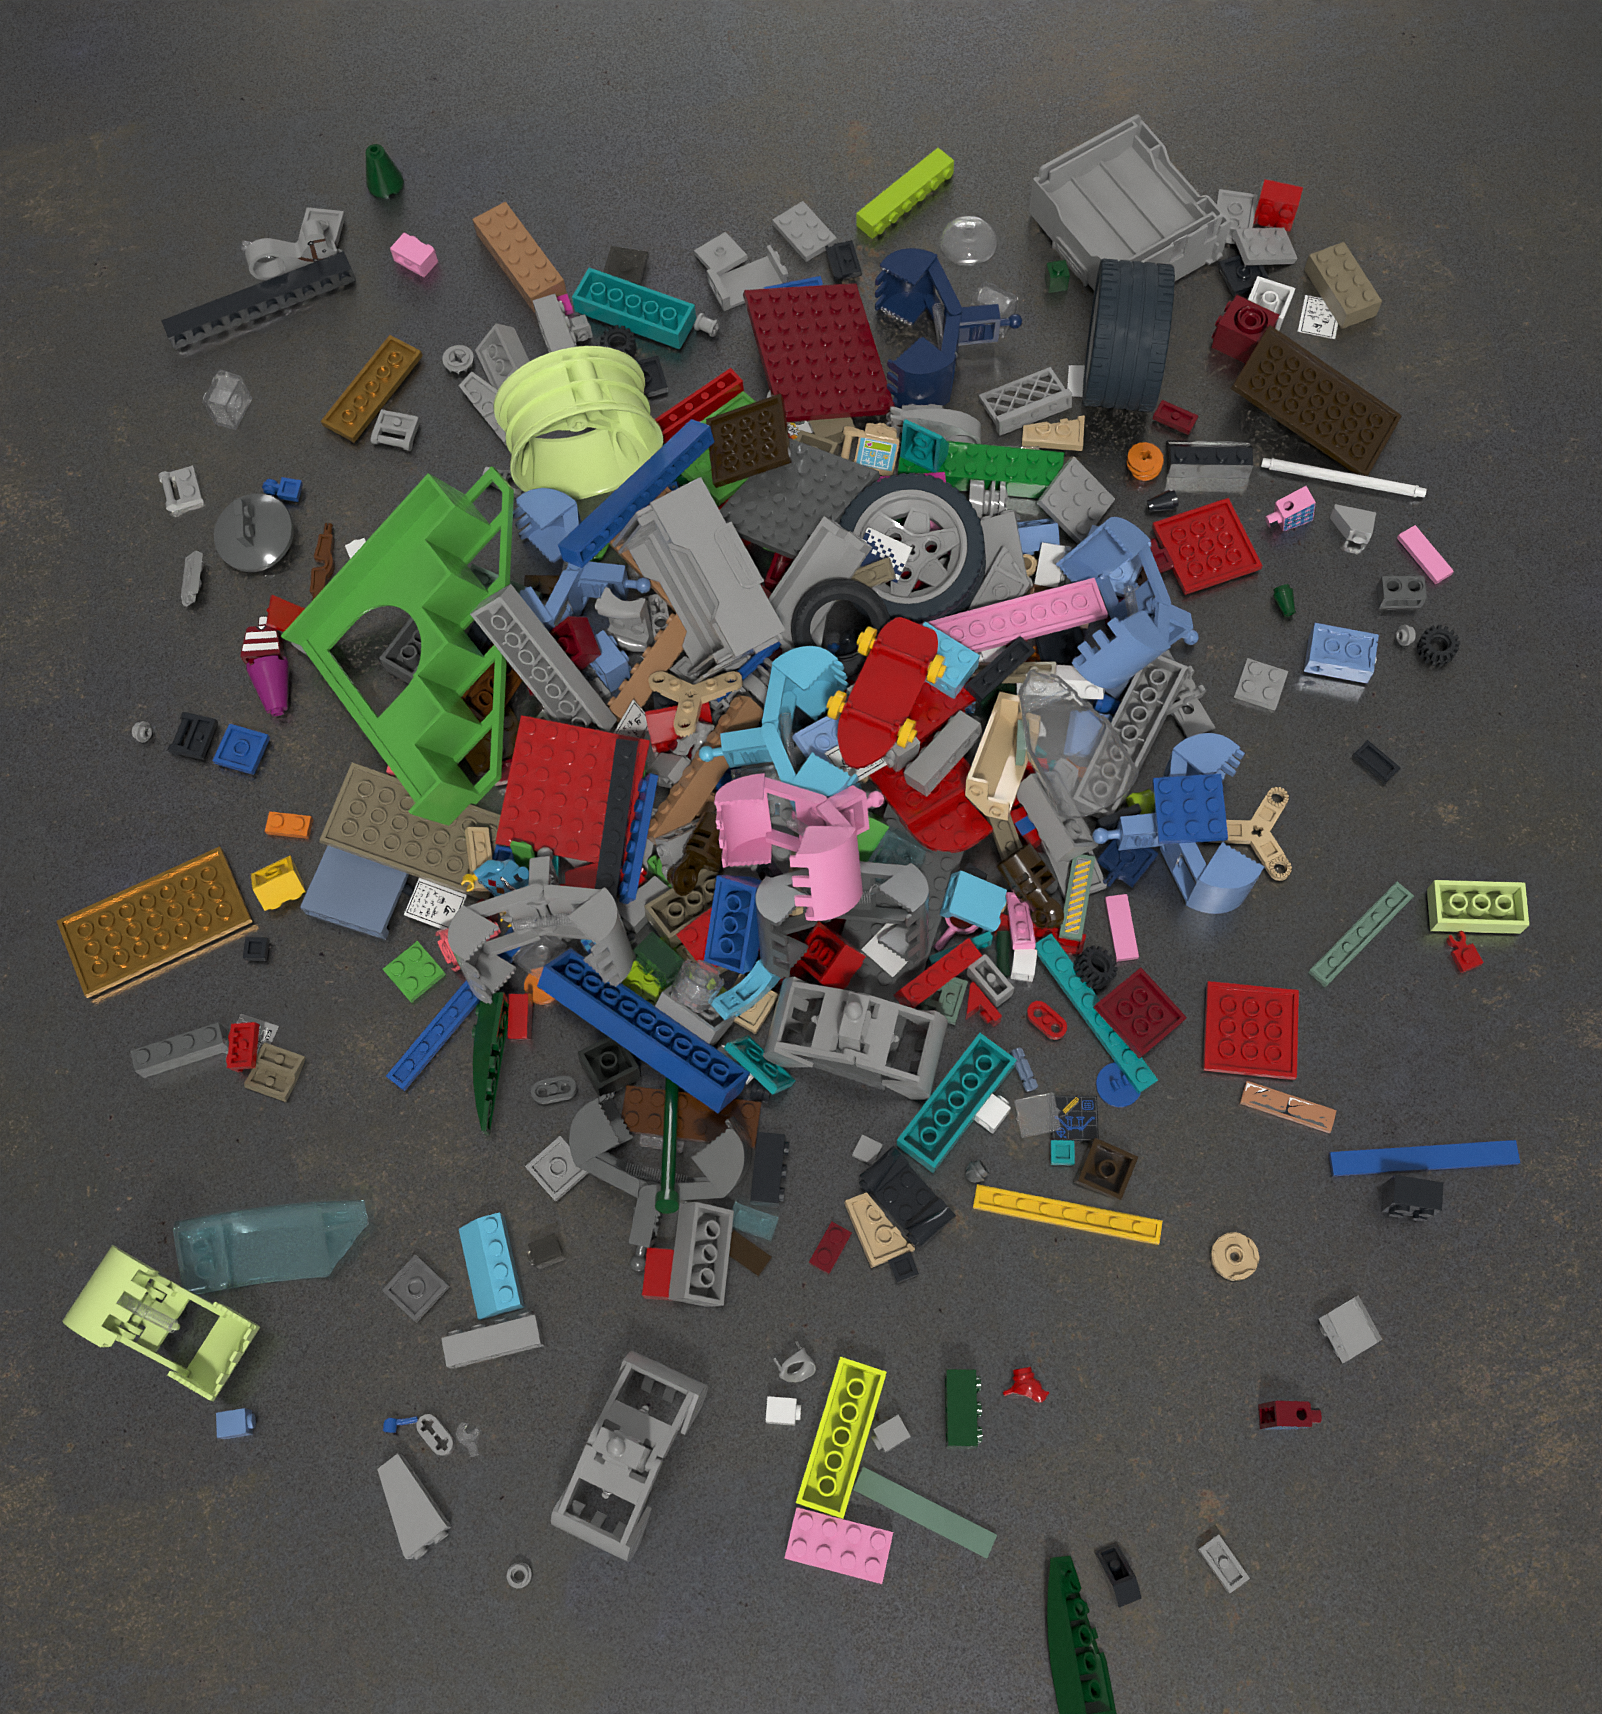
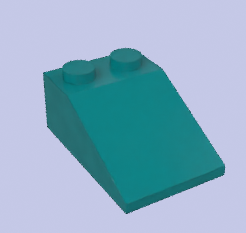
M905 419L903 422L900 457L933 473H937L948 456L949 443L943 436Z

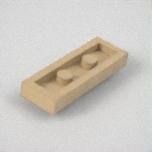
M467 827L465 829L469 870L472 875L474 874L473 871L483 863L492 860L488 827ZM479 879L475 881L472 891H488L478 881Z

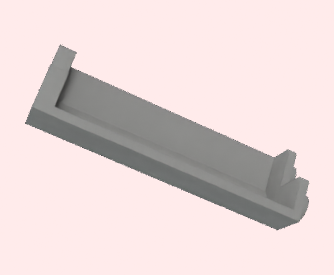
M825 516L768 598L785 629L781 633L783 639L779 642L781 643L780 647L786 652L795 649L791 634V622L794 610L804 594L824 581L851 579L872 549V546L856 534L847 531L839 523ZM836 600L826 603L815 613L810 626L811 636Z

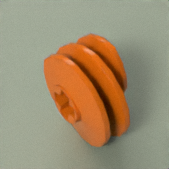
M1142 442L1130 448L1126 463L1134 478L1148 481L1159 475L1164 459L1158 447L1151 443Z

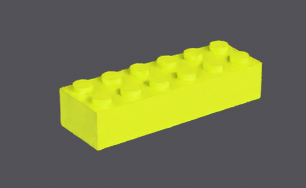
M840 1357L796 1504L844 1519L886 1378V1371Z

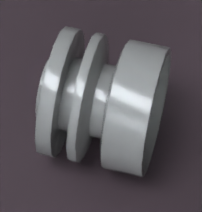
M970 480L969 501L972 507L975 508L980 521L983 515L998 516L1001 512L1007 510L1008 493L1006 482L1000 481L999 491L995 490V481L991 482L989 490H985L984 480Z
M768 657L763 660L768 669L765 670L761 665H758L757 669L761 676L758 678L750 673L743 680L742 684L763 707H765L773 662Z

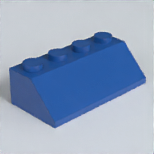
M717 875L704 962L741 974L753 969L757 963L759 951L756 892L762 880L747 876Z

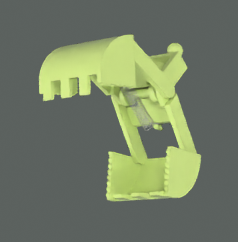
M112 1245L62 1322L74 1332L99 1347H112L115 1340L120 1341L176 1371H169L168 1376L206 1399L214 1401L260 1329V1326L228 1306L218 1302H214V1304L159 1275V1271ZM150 1278L153 1279V1281L151 1282V1284L148 1283V1281H149ZM156 1298L163 1300V1302L157 1301ZM189 1300H192L220 1317L188 1368H185L157 1353V1350L169 1332L173 1333L171 1332L172 1330L177 1331L180 1329L177 1319ZM139 1324L146 1327L144 1331L138 1327ZM140 1334H141V1336H140V1338L138 1339V1341H137V1342L134 1341V1338L136 1337V1335H140Z

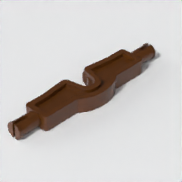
M325 523L323 534L318 536L314 559L316 562L324 563L325 565L311 569L309 591L313 596L312 601L328 584V579L332 576L335 569V560L332 556L335 539L332 535L333 524Z

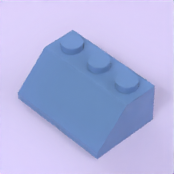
M1046 518L1017 522L1023 555H1033L1034 551H1040L1042 543L1060 545L1058 523L1053 519Z

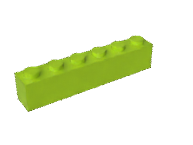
M935 149L856 213V226L872 239L878 234H882L890 224L895 223L905 212H909L917 202L922 201L932 190H936L943 181L951 178L954 173V160L941 149Z

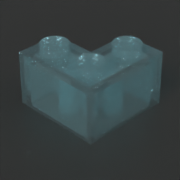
M887 830L868 862L905 866L912 863L920 870L926 860V851ZM875 878V881L881 885L888 880Z

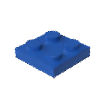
M229 724L212 761L217 765L254 775L270 737L265 733Z

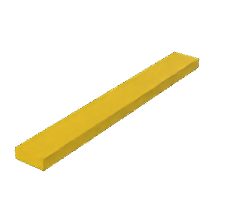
M979 1184L976 1187L973 1209L1155 1245L1160 1243L1162 1220Z

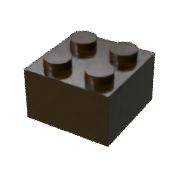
M1092 1138L1088 1143L1073 1182L1112 1200L1120 1201L1138 1156L1100 1139Z

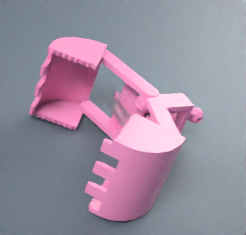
M765 773L735 779L717 791L714 802L717 808V829H720L719 844L720 848H723V868L771 863L773 844L796 852V855L789 857L791 867H804L809 870V876H792L793 887H811V895H795L794 897L795 906L807 907L805 913L807 921H822L836 918L851 910L859 902L863 890L857 835L869 829L868 808H877L884 803V796L881 792L873 791L868 795L867 799L866 792L852 785L826 798L825 795L767 778ZM767 793L795 801L796 811H792V817H790L795 820V824L792 828L790 824L788 828L798 833L799 838L772 829Z

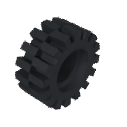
M615 325V329H612V326L608 327L609 331L606 329L603 331L604 335L601 334L600 336L601 347L616 349L634 357L636 342L634 334L629 328L625 330V326L622 325L619 328L618 325ZM616 341L625 342L623 347H611V344Z
M1433 625L1429 629L1427 628L1417 643V647H1419L1417 652L1421 653L1419 656L1421 659L1426 658L1425 663L1428 664L1431 661L1432 666H1435L1437 663L1439 666H1443L1444 663L1448 664L1452 661L1458 652L1460 641L1457 640L1459 637L1458 635L1453 636L1455 632L1453 629L1450 632L1447 631L1448 626L1441 629L1442 625H1437L1436 628ZM1431 641H1441L1446 646V650H1435L1431 646Z
M1095 945L1087 947L1074 961V971H1078L1076 976H1081L1082 979L1080 981L1082 983L1086 981V986H1093V989L1105 987L1116 977V972L1118 971V967H1114L1117 965L1116 961L1111 960L1113 956H1108V951L1106 949L1102 951L1100 946L1097 948ZM1092 964H1094L1099 969V971L1096 970Z

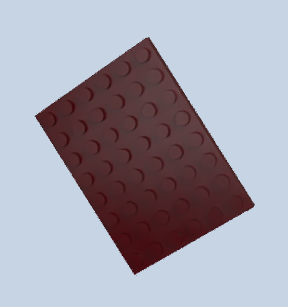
M856 283L744 290V301L771 397L780 393L783 396L787 422L886 415L891 412L890 407L895 406L891 393L887 389L888 383Z

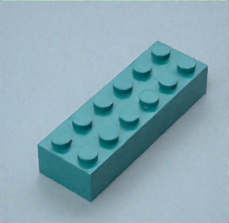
M590 267L572 296L575 312L585 314L588 317L613 326L618 325L619 328L623 325L625 330L629 328L633 333L677 349H681L696 321L694 304Z
M979 1033L899 1136L896 1146L930 1172L934 1173L974 1121L975 1115L991 1094L997 1091L1013 1070L1017 1059Z

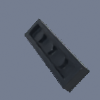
M1021 636L1018 637L970 680L964 688L980 703L1028 660L1036 650Z

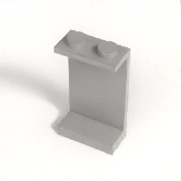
M771 245L767 246L766 257L724 273L721 276H718L714 268L707 270L708 283L723 311L745 303L743 297L744 290L764 289L767 286L787 283V277L789 276L785 265L782 266L780 263L779 254L777 251H773Z
M1006 510L995 517H982L981 526L983 528L986 553L985 578L1002 547H1005L1030 582L1029 588H1032V579L1026 573L1017 521L1021 520L1020 515L1015 511Z

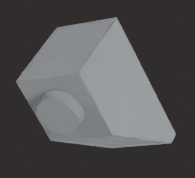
M1335 504L1330 514V519L1347 540L1358 544H1368L1373 534L1376 512Z

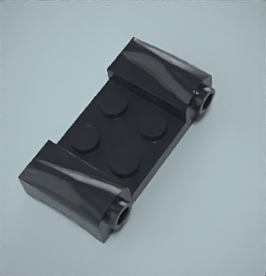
M894 1146L859 1175L860 1182L858 1184L866 1193L870 1192L906 1232V1239L914 1247L917 1245L922 1249L939 1231L956 1218L953 1211L941 1198L935 1195Z

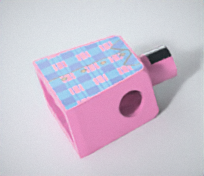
M1307 486L1275 503L1274 513L1265 516L1269 528L1279 524L1281 529L1286 531L1313 521L1316 502Z

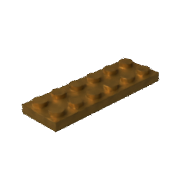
M389 335L321 420L322 426L355 443L423 357L422 352Z

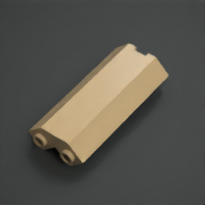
M999 692L966 779L965 796L985 816L1008 821L1039 733L1040 716L1019 712L1021 696ZM1018 720H1025L1026 753L1023 766L1015 765Z

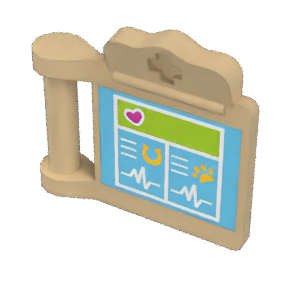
M867 423L865 431L845 426L841 457L849 459L853 436L859 437L854 462L879 471L880 475H893L900 438L896 437L897 429L888 427L884 423Z

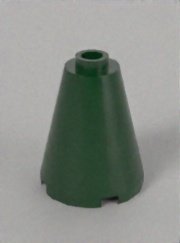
M379 144L370 145L365 151L367 188L372 195L379 198H388L392 193L396 195L403 188L404 184L401 171L383 146Z

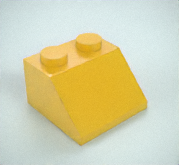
M291 855L251 874L252 889L264 911L276 909L283 902L289 899L295 900L305 892L304 883Z

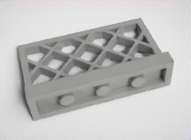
M1051 367L979 395V400L995 423L999 436L1019 429L1023 425H1029L1072 408L1071 391L1069 388H1064ZM1048 375L1051 378L1050 382L1040 380L1041 378ZM1027 383L1034 385L1032 389L1023 388L1022 386ZM1037 386L1046 387V392L1036 391ZM1051 389L1060 391L1055 394H1049ZM1010 390L1015 391L1016 393L1013 397L1005 395V392ZM1019 393L1028 394V399L1018 398ZM1033 396L1043 398L1037 401H1031ZM992 397L997 398L998 400L995 404L988 402L986 399ZM1001 400L1010 401V406L1000 405ZM1015 403L1025 405L1020 408H1013ZM997 410L1007 412L999 416L995 414Z

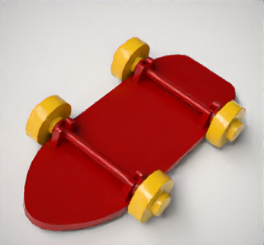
M898 617L887 623L877 638V629L870 626L867 627L865 632L860 633L857 640L859 645L858 653L864 656L868 655L847 702L845 703L847 693L838 690L834 696H830L826 706L829 709L827 717L837 720L840 715L837 732L838 746L843 761L849 767L859 769L873 764L885 756L896 742L897 746L904 749L909 742L913 743L917 734V730H915L916 721L908 717L925 680L935 684L938 678H943L947 668L944 665L946 657L937 654L938 637L934 630Z

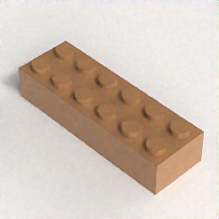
M506 202L472 219L476 234L534 313L533 300L555 294L556 297L567 294L564 279Z

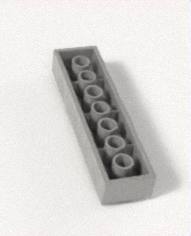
M512 584L494 593L477 605L470 615L556 722L599 731H610L617 718Z
M1160 655L1135 674L1072 799L1078 810L1099 819L1120 811L1187 677L1188 666Z

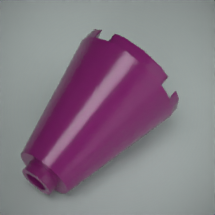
M266 656L255 659L254 664L251 666L249 663L246 664V671L266 713L272 716H281L288 709L289 661L284 656V660H279L278 656Z

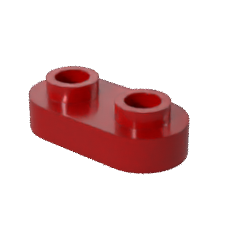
M1034 1001L1029 1005L1027 1009L1028 1020L1048 1038L1058 1040L1065 1035L1067 1023L1051 1007L1042 1001ZM1039 1011L1042 1013V1016L1036 1017L1034 1012ZM1057 1026L1059 1031L1053 1032L1051 1027Z

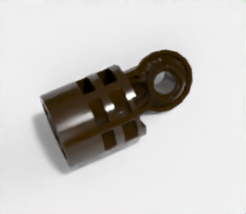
M703 813L682 849L683 859L679 864L671 866L668 870L667 881L671 884L675 893L680 896H686L693 891L698 881V874L702 868L719 872L722 867L723 848H720L719 844L720 829H717V814Z
M1031 842L996 865V868L1021 903L1026 902L1032 910L1031 920L1037 927L1053 929L1063 924L1064 911L1061 905L1045 891L1056 878Z

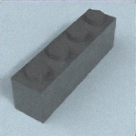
M218 1022L131 1050L134 1070L140 1076L146 1078L226 1052L229 1048L227 1029Z

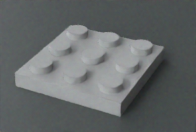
M1071 457L1036 503L1079 544L1088 536L1091 526H1096L1115 498L1075 457Z

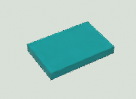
M749 1035L730 1041L724 1047L772 1095L791 1087L796 1081L783 1067L766 1060L763 1057L764 1049Z

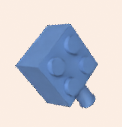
M592 629L601 656L589 665L611 693L619 688L625 679L629 681L631 678V667L628 664L629 658L623 650H618L616 647L617 642L612 635L608 636L604 630L596 634Z

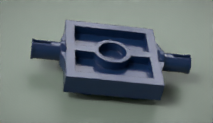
M1114 839L1097 860V863L1109 872L1103 883L1106 885L1108 882L1107 886L1110 887L1118 878L1133 888L1157 858L1158 853L1150 847L1118 850L1117 841Z

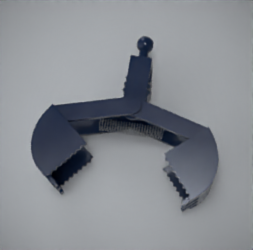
M916 248L901 249L889 254L881 262L880 267L882 271L875 279V285H880L875 291V297L879 298L875 303L876 311L883 309V311L891 313L892 316L895 315L896 318L908 322V325H914L927 308L935 324L937 342H939L937 348L924 337L918 338V341H915L907 351H904V354H900L897 360L889 359L887 361V367L898 375L897 377L890 371L887 373V379L898 387L897 389L894 385L888 383L887 389L895 396L893 399L894 405L901 409L902 405L935 404L942 405V407L946 405L951 399L959 346L998 342L1000 327L1009 326L1012 329H1017L1022 324V318L1019 314H1012L1009 318H1001L998 304L962 307L937 258L938 255ZM935 288L943 302V305L940 303L936 295Z

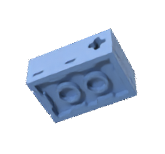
M1315 623L1309 634L1304 672L1368 683L1374 673V665L1377 661L1376 652L1379 635Z

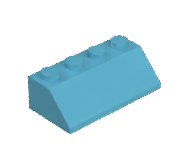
M498 1212L477 1218L459 1228L478 1320L525 1308L505 1217Z

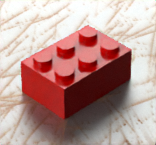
M818 921L804 944L808 945L807 953H804V956L800 957L801 960H797V962L823 985L844 990L849 985L855 972L862 966L866 956L838 932Z

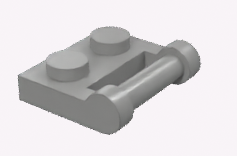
M381 409L371 435V443L377 445L382 443L411 451L413 440L420 424L419 417ZM382 432L402 435L405 436V439L383 436L381 434Z
M193 465L172 472L164 471L159 473L158 476L163 484L167 500L165 505L168 511H176L204 502L196 469ZM173 481L177 483L180 495L179 500L174 499L171 482Z

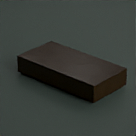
M735 1230L731 1233L729 1257L757 1277H760L771 1261L772 1256Z

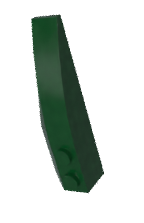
M504 992L493 993L491 1004H486L483 1001L477 1003V1025H473L472 1038H474L472 1060L473 1088L481 1131L485 1136H490L508 1030L509 1000Z
M1071 1556L1053 1557L1050 1560L1047 1622L1051 1671L1059 1714H1117L1107 1660L1104 1652L1099 1651L1095 1639L1099 1637L1096 1628H1091L1087 1616L1090 1613L1087 1602L1081 1599L1079 1592L1082 1587Z

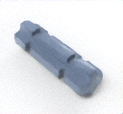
M1016 1048L1012 1050L1010 1055L1017 1059L1015 1067L1020 1079L1024 1081L1023 1086L1025 1090L1029 1092L1038 1088V1084L1032 1078L1034 1075L1027 1059H1024L1023 1049Z

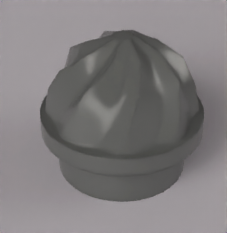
M980 1159L975 1162L973 1160L970 1161V1164L965 1168L966 1178L974 1183L985 1181V1177L989 1175L987 1168Z

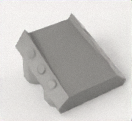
M1359 1295L1319 1318V1329L1331 1341L1333 1351L1340 1358L1342 1364L1383 1340Z

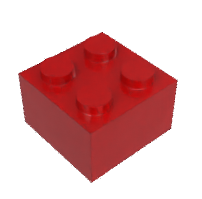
M1265 179L1257 203L1253 224L1272 228H1285L1286 231H1291L1303 187Z

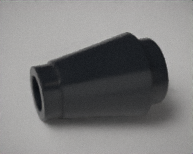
M1167 490L1147 500L1149 512L1174 510V507L1179 506L1175 490Z

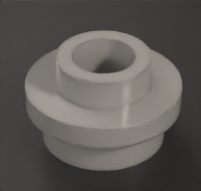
M1401 625L1398 628L1396 639L1400 645L1408 646L1415 640L1416 634L1413 627Z
M138 722L132 728V736L138 742L144 743L152 735V728L148 722Z
M516 1562L509 1567L507 1581L512 1587L523 1588L531 1581L532 1571L526 1563ZM518 1570H522L524 1573L522 1580L516 1579V1572Z

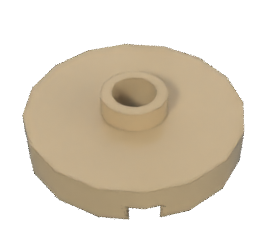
M1232 1232L1224 1234L1216 1240L1211 1249L1212 1265L1216 1272L1225 1279L1232 1281L1244 1280L1251 1276L1257 1268L1259 1262L1258 1248L1253 1240L1241 1233ZM1231 1253H1235L1238 1256L1237 1261H1233L1230 1258Z

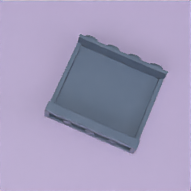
M327 846L300 908L306 915L386 940L389 934L386 927L409 874Z

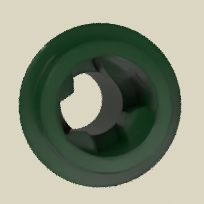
M1289 584L1274 588L1273 597L1283 612L1284 617L1294 615L1296 610L1293 588H1290Z

